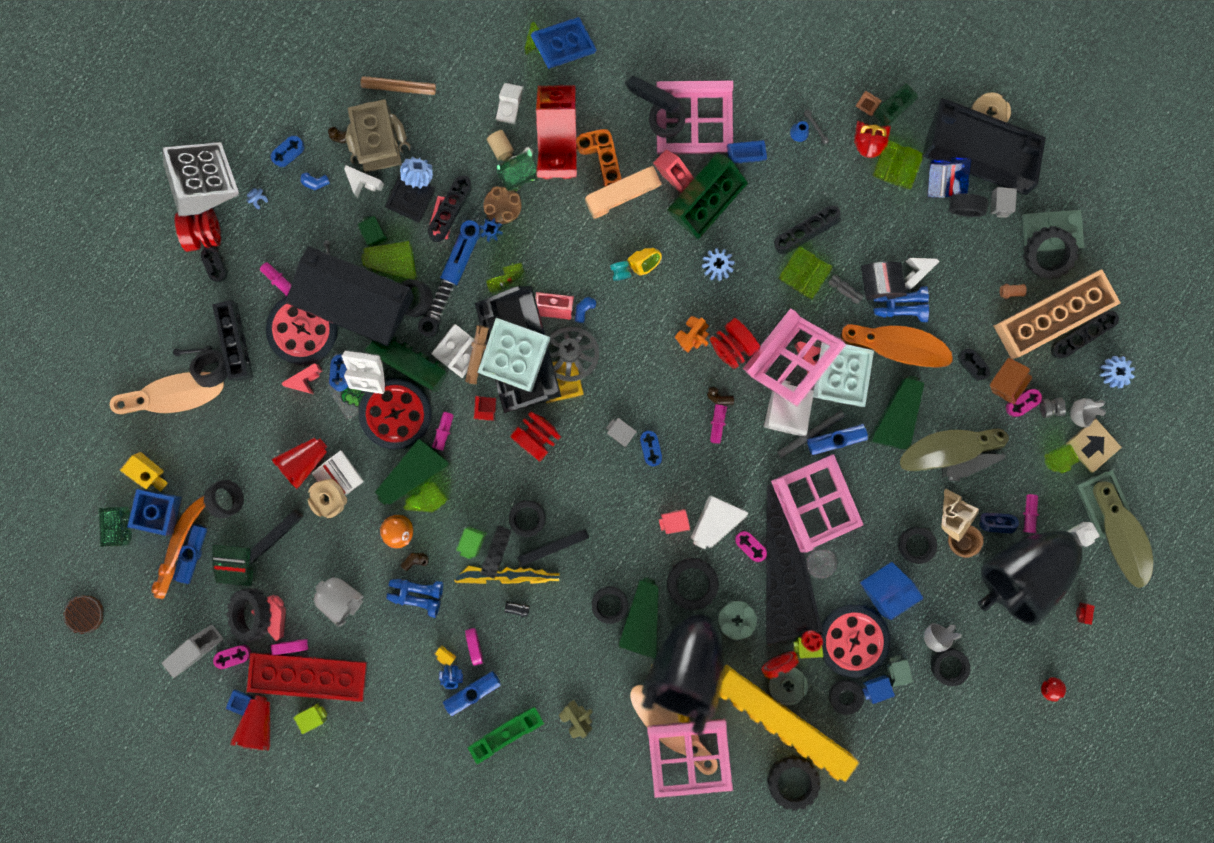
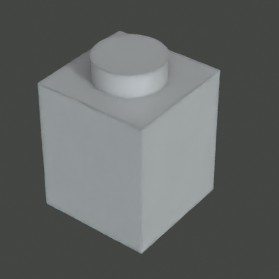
M997 187L993 190L990 214H997V217L1006 218L1014 213L1017 189Z
M619 418L616 421L612 419L606 427L609 430L607 434L624 447L627 446L637 432Z

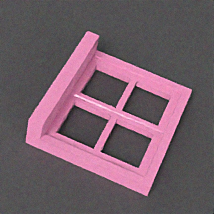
M733 81L657 82L656 87L672 94L675 98H691V118H685V123H691V143H666V138L657 135V154H662L665 150L673 154H728L727 145L733 143ZM698 98H722L723 118H698ZM660 109L656 114V122L663 129H666V123L678 122V118L666 119V111ZM698 123H723V143H698Z
M790 309L743 369L753 379L795 406H798L846 344L801 318L796 311ZM801 329L812 337L800 353L795 355L785 348ZM818 339L830 347L813 366L802 358ZM781 354L792 361V363L776 381L765 373ZM796 365H799L809 371V373L793 392L782 385V383Z
M834 454L771 481L800 552H809L818 545L863 526ZM828 468L837 491L819 498L810 475ZM805 477L815 501L797 508L788 484ZM840 497L849 521L832 528L822 505ZM818 507L827 531L809 538L800 515Z
M725 718L707 720L704 734L717 733L719 755L693 757L691 735H697L691 731L694 721L648 725L655 798L733 791ZM684 736L686 758L661 760L659 738ZM720 759L722 781L696 783L694 761ZM687 762L689 784L663 786L661 764Z

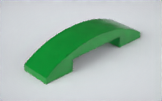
M534 706L487 733L467 748L476 764H479L516 739L542 726L544 722Z

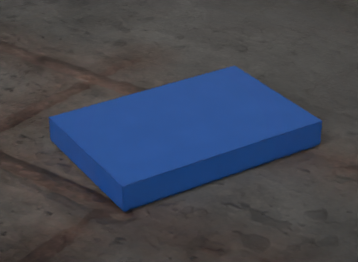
M579 17L534 31L531 34L548 69L596 52V48Z

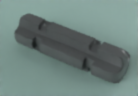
M832 276L829 280V284L832 287H837L839 292L848 298H852L851 300L854 303H860L863 299V294L856 292V289L845 281H840L841 278L838 276Z

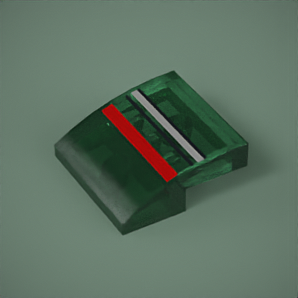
M227 545L212 546V563L216 583L252 586L253 567L249 566L250 548Z

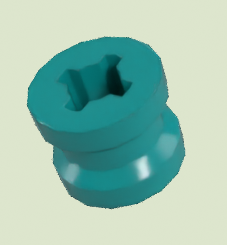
M628 261L610 265L611 270L614 272L613 281L632 277L631 272L628 270Z

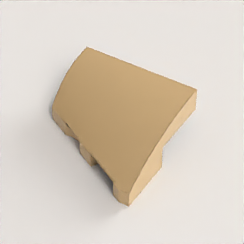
M945 489L942 529L949 536L960 541L978 515L979 509L962 501L961 496Z

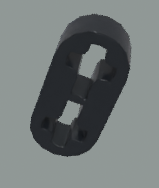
M205 247L201 251V259L209 278L215 282H223L228 274L219 251L213 247ZM208 252H211L213 254L215 253V255L212 256L214 263H212L210 259L206 258L207 256H209ZM215 266L219 271H222L219 274V278L213 275L216 273Z
M969 348L959 353L958 361L972 378L980 381L989 377L990 368L976 351ZM964 354H971V361H965L964 358L966 356ZM977 368H979V369H980V368H983L984 371H983L982 373H983L984 375H979V376H978V375L976 374V373H978V369H977Z

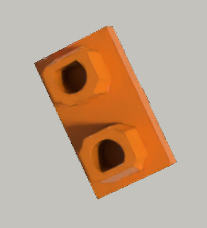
M691 316L686 323L691 328L690 332L686 334L680 330L675 336L680 346L687 353H689L693 346L698 349L701 344L706 347L709 344L705 340L709 335L706 332L709 325L703 318L698 319Z

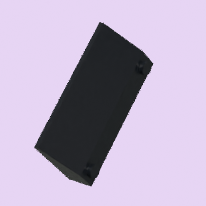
M941 98L925 140L922 157L951 168L952 165H955V169L1005 188L1017 189L1016 192L1027 195L1038 185L1046 137Z
M308 246L298 263L286 303L388 347L411 305L414 295L407 286Z
M517 286L475 303L480 326L489 328L485 342L486 345L496 318L545 335L532 286ZM548 346L532 392L495 379L504 413L561 397Z

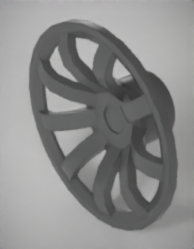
M565 327L549 336L548 346L551 343L559 348L557 352L550 353L551 358L560 356L559 361L553 366L554 370L557 371L566 362V375L555 372L557 379L570 382L578 381L587 377L595 369L599 360V347L595 338L589 332L578 327ZM568 331L579 332V335L575 340L570 339ZM563 333L565 340L561 343L554 340L557 335ZM584 335L591 341L590 344L579 345ZM594 347V357H589L582 353V351ZM579 358L592 363L586 371L578 360ZM573 362L581 373L577 376H571V365Z

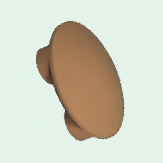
M494 187L486 195L483 206L486 216L491 221L495 218V223L507 224L518 217L522 204L520 196L511 188Z

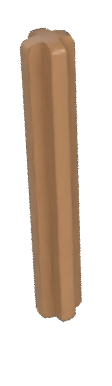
M364 76L361 78L362 88L435 95L436 85L432 83Z

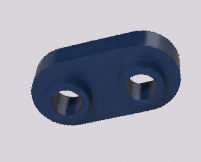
M984 513L980 517L979 526L987 532L1014 533L1019 526V520L1010 514Z

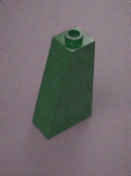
M908 376V378L900 381L868 442L907 450L911 447L925 382L919 381L920 378Z
M418 439L374 493L378 495L377 499L384 505L387 503L389 505L394 504L447 468L451 463L425 441Z
M644 577V580L639 579L618 643L620 648L653 659L656 658L658 585L655 584V580Z

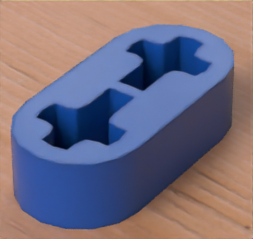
M297 136L287 138L271 153L272 162L278 167L287 166L304 151L303 141ZM291 143H298V149L292 148ZM278 154L283 155L284 160L282 162L278 160Z
M341 354L334 356L330 365L329 384L336 391H344L348 387L344 377L347 368L345 363L341 364V361L344 362Z
M645 431L640 437L645 462L649 466H657L662 460L658 438L654 432ZM646 434L654 437V440L651 441V448H649L647 442L643 441L646 438ZM651 449H653L654 455L659 456V459H656L654 464L652 461H648V457L651 456Z

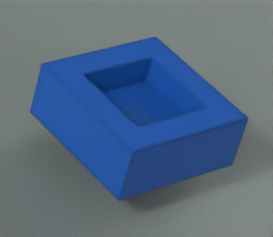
M235 689L231 694L226 709L243 716L253 696Z

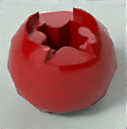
M1051 677L1043 682L1041 693L1047 700L1056 702L1061 697H1064L1066 686L1061 679Z

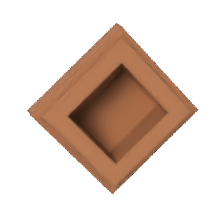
M865 91L856 107L872 116L880 105L881 100Z

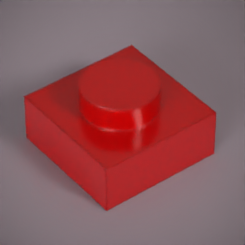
M1080 603L1076 611L1077 622L1092 625L1095 606Z

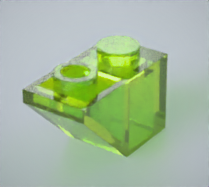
M427 482L420 488L421 492L417 496L413 494L405 500L406 505L403 508L409 511L435 512L450 499L435 482L431 484Z

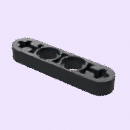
M631 76L625 82L626 87L632 94L669 113H673L680 106L678 100L672 94L636 76Z
M459 176L454 180L430 223L428 235L433 242H441L446 237L471 192V181L467 176ZM463 183H466V187H465V186L462 187V189H461V194H460V193H459V190H460L459 184L462 185ZM452 197H456L460 201L458 204L452 205L449 203V200ZM443 213L451 215L449 220H442L440 216ZM440 224V234L434 235L433 231H437Z
M828 206L779 235L774 241L776 252L787 254L836 225L841 219L839 208ZM813 222L821 224L817 229L812 228L810 225ZM798 231L805 233L802 238H796L794 235ZM783 242V243L786 244L787 246H786V247H784V246H782V245L780 246V243Z
M1114 311L1101 313L1054 343L1051 347V354L1057 359L1068 357L1115 327L1119 322L1118 314ZM1107 317H1112V320L1109 323H1106L1104 325L1101 324V322L1105 321ZM1090 325L1097 327L1095 335L1089 333L1088 328ZM1074 335L1081 337L1079 345L1073 343L1072 338ZM1069 345L1068 348L1063 350V353L1057 352L1059 347Z
M299 509L294 510L242 557V560H244L247 566H250L292 529L304 515Z
M584 529L517 557V560L521 567L590 537L587 530Z

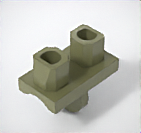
M575 700L570 701L559 714L562 722L565 723L571 720L573 726L569 728L572 738L579 736L584 738L593 729L590 725L593 721L589 717L593 713L592 709L585 710L582 705L579 707Z

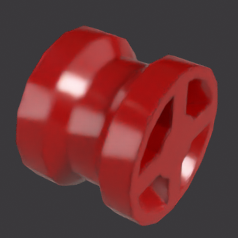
M806 631L801 637L802 645L810 652L818 651L823 645L822 637L815 631Z

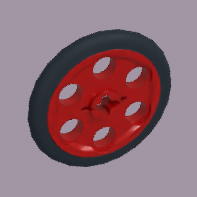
M400 377L384 379L385 391L392 392V400L384 401L382 394L366 391L359 405L360 425L365 435L373 443L387 449H404L414 445L418 439H421L426 434L432 418L431 405L425 392L414 382ZM403 393L411 394L412 401L405 404L402 402L401 396ZM373 406L380 407V416L375 417L371 414L370 410ZM393 408H395L396 411L406 409L400 412V414L398 415L399 418L397 419L394 416L385 418L386 416L392 413ZM410 411H418L420 414L419 420L412 421L409 418ZM385 423L389 426L387 434L379 432L378 427L380 424ZM406 426L408 434L400 436L397 432L398 427Z

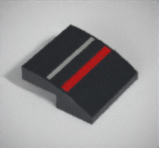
M877 262L861 265L867 301L884 296L888 300L907 296L901 262Z

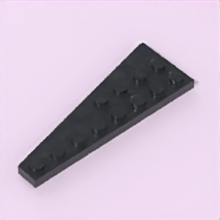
M766 485L767 644L801 637L806 631L821 632L823 629L804 552L799 550L773 485Z

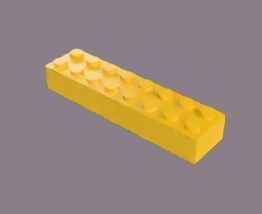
M725 665L720 691L721 698L724 700L729 698L735 708L741 712L746 710V713L756 723L761 721L767 731L773 735L778 733L781 740L788 746L793 744L798 753L805 758L810 756L809 758L820 769L825 767V770L838 781L841 778L846 782L859 763L850 752L790 709L777 702L773 697L730 666Z

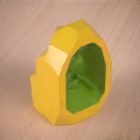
M645 248L641 251H636L627 260L632 270L641 276L649 273L659 264L662 254L658 249Z

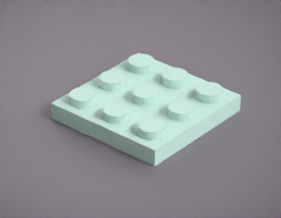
M496 318L477 373L532 392L550 337Z
M823 342L821 344L819 359L830 347ZM846 344L815 383L813 397L865 407L874 350Z

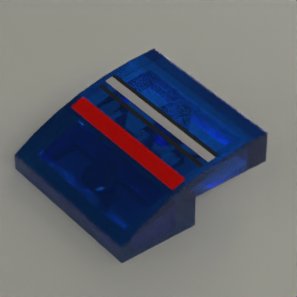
M951 157V161L931 160L928 197L942 198L951 197L954 194H968L971 159Z

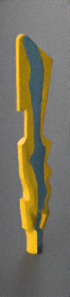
M468 566L455 578V582L487 584L486 580H500L502 584L521 583L524 581H530V584L559 581L560 574L547 573L543 569L536 571L532 568L523 569L520 567L513 570L506 567L502 572H497L495 579L481 575L482 568Z

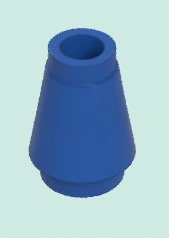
M801 121L793 125L790 130L791 138L797 142L805 141L809 135L808 124L805 121Z

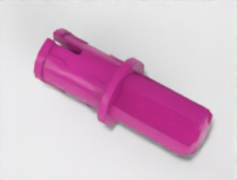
M268 262L264 263L260 267V271L272 281V285H276L288 296L291 284L283 277L282 273L276 271Z
M715 405L713 421H711L710 442L721 443L723 426H726L724 423L726 406Z
M443 412L439 427L436 428L437 433L432 445L433 448L444 451L454 417L452 413Z
M1026 495L1025 512H1023L1025 515L1023 532L1036 533L1037 516H1039L1037 514L1038 495Z

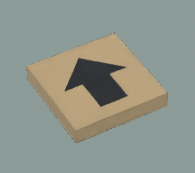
M1094 419L1089 427H1084L1066 443L1068 448L1091 473L1095 472L1122 448L1097 419Z

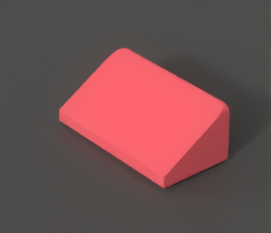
M536 292L535 299L540 316L571 319L574 296Z

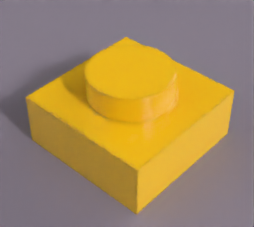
M442 645L435 653L438 656L436 659L443 665L448 664L450 666L456 659V656Z

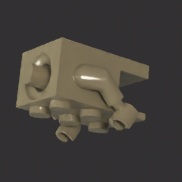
M386 100L367 102L362 105L349 107L350 124L348 125L345 138L349 152H352L350 161L354 164L353 156L357 155L358 162L363 164L365 173L402 165L400 152L403 153V149L401 146L406 144L410 151L411 145L406 141L407 136L403 124L395 114L391 113Z

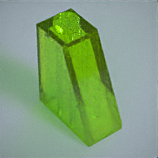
M409 241L363 248L364 254H361L362 263L369 270L404 280H417L412 244Z

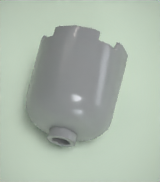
M330 578L325 582L321 581L315 588L317 591L314 596L315 606L338 627L344 625L347 622L344 619L349 614L353 616L363 603L361 599L364 596L340 578Z

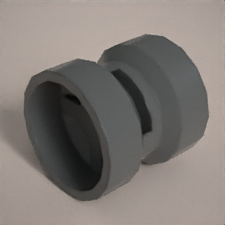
M1062 397L1054 398L1053 400L1042 399L1040 402L1042 417L1050 418L1052 415L1057 417L1064 416L1066 412L1064 399Z

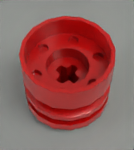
M212 208L195 215L179 216L178 212L175 214L176 233L184 251L200 250L202 244L206 248H210L211 245L215 247L221 244L220 225Z
M733 318L725 325V330L728 333L727 336L718 331L716 334L720 341L715 336H712L709 341L720 359L735 370L739 367L735 359L740 363L745 362L741 354L742 352L751 357L760 349V346L750 331L738 319Z
M531 411L528 415L534 420L531 424L524 419L523 422L528 429L525 431L517 427L510 437L541 462L549 453L543 445L547 443L554 447L555 444L549 438L553 436L559 441L561 436L547 420Z

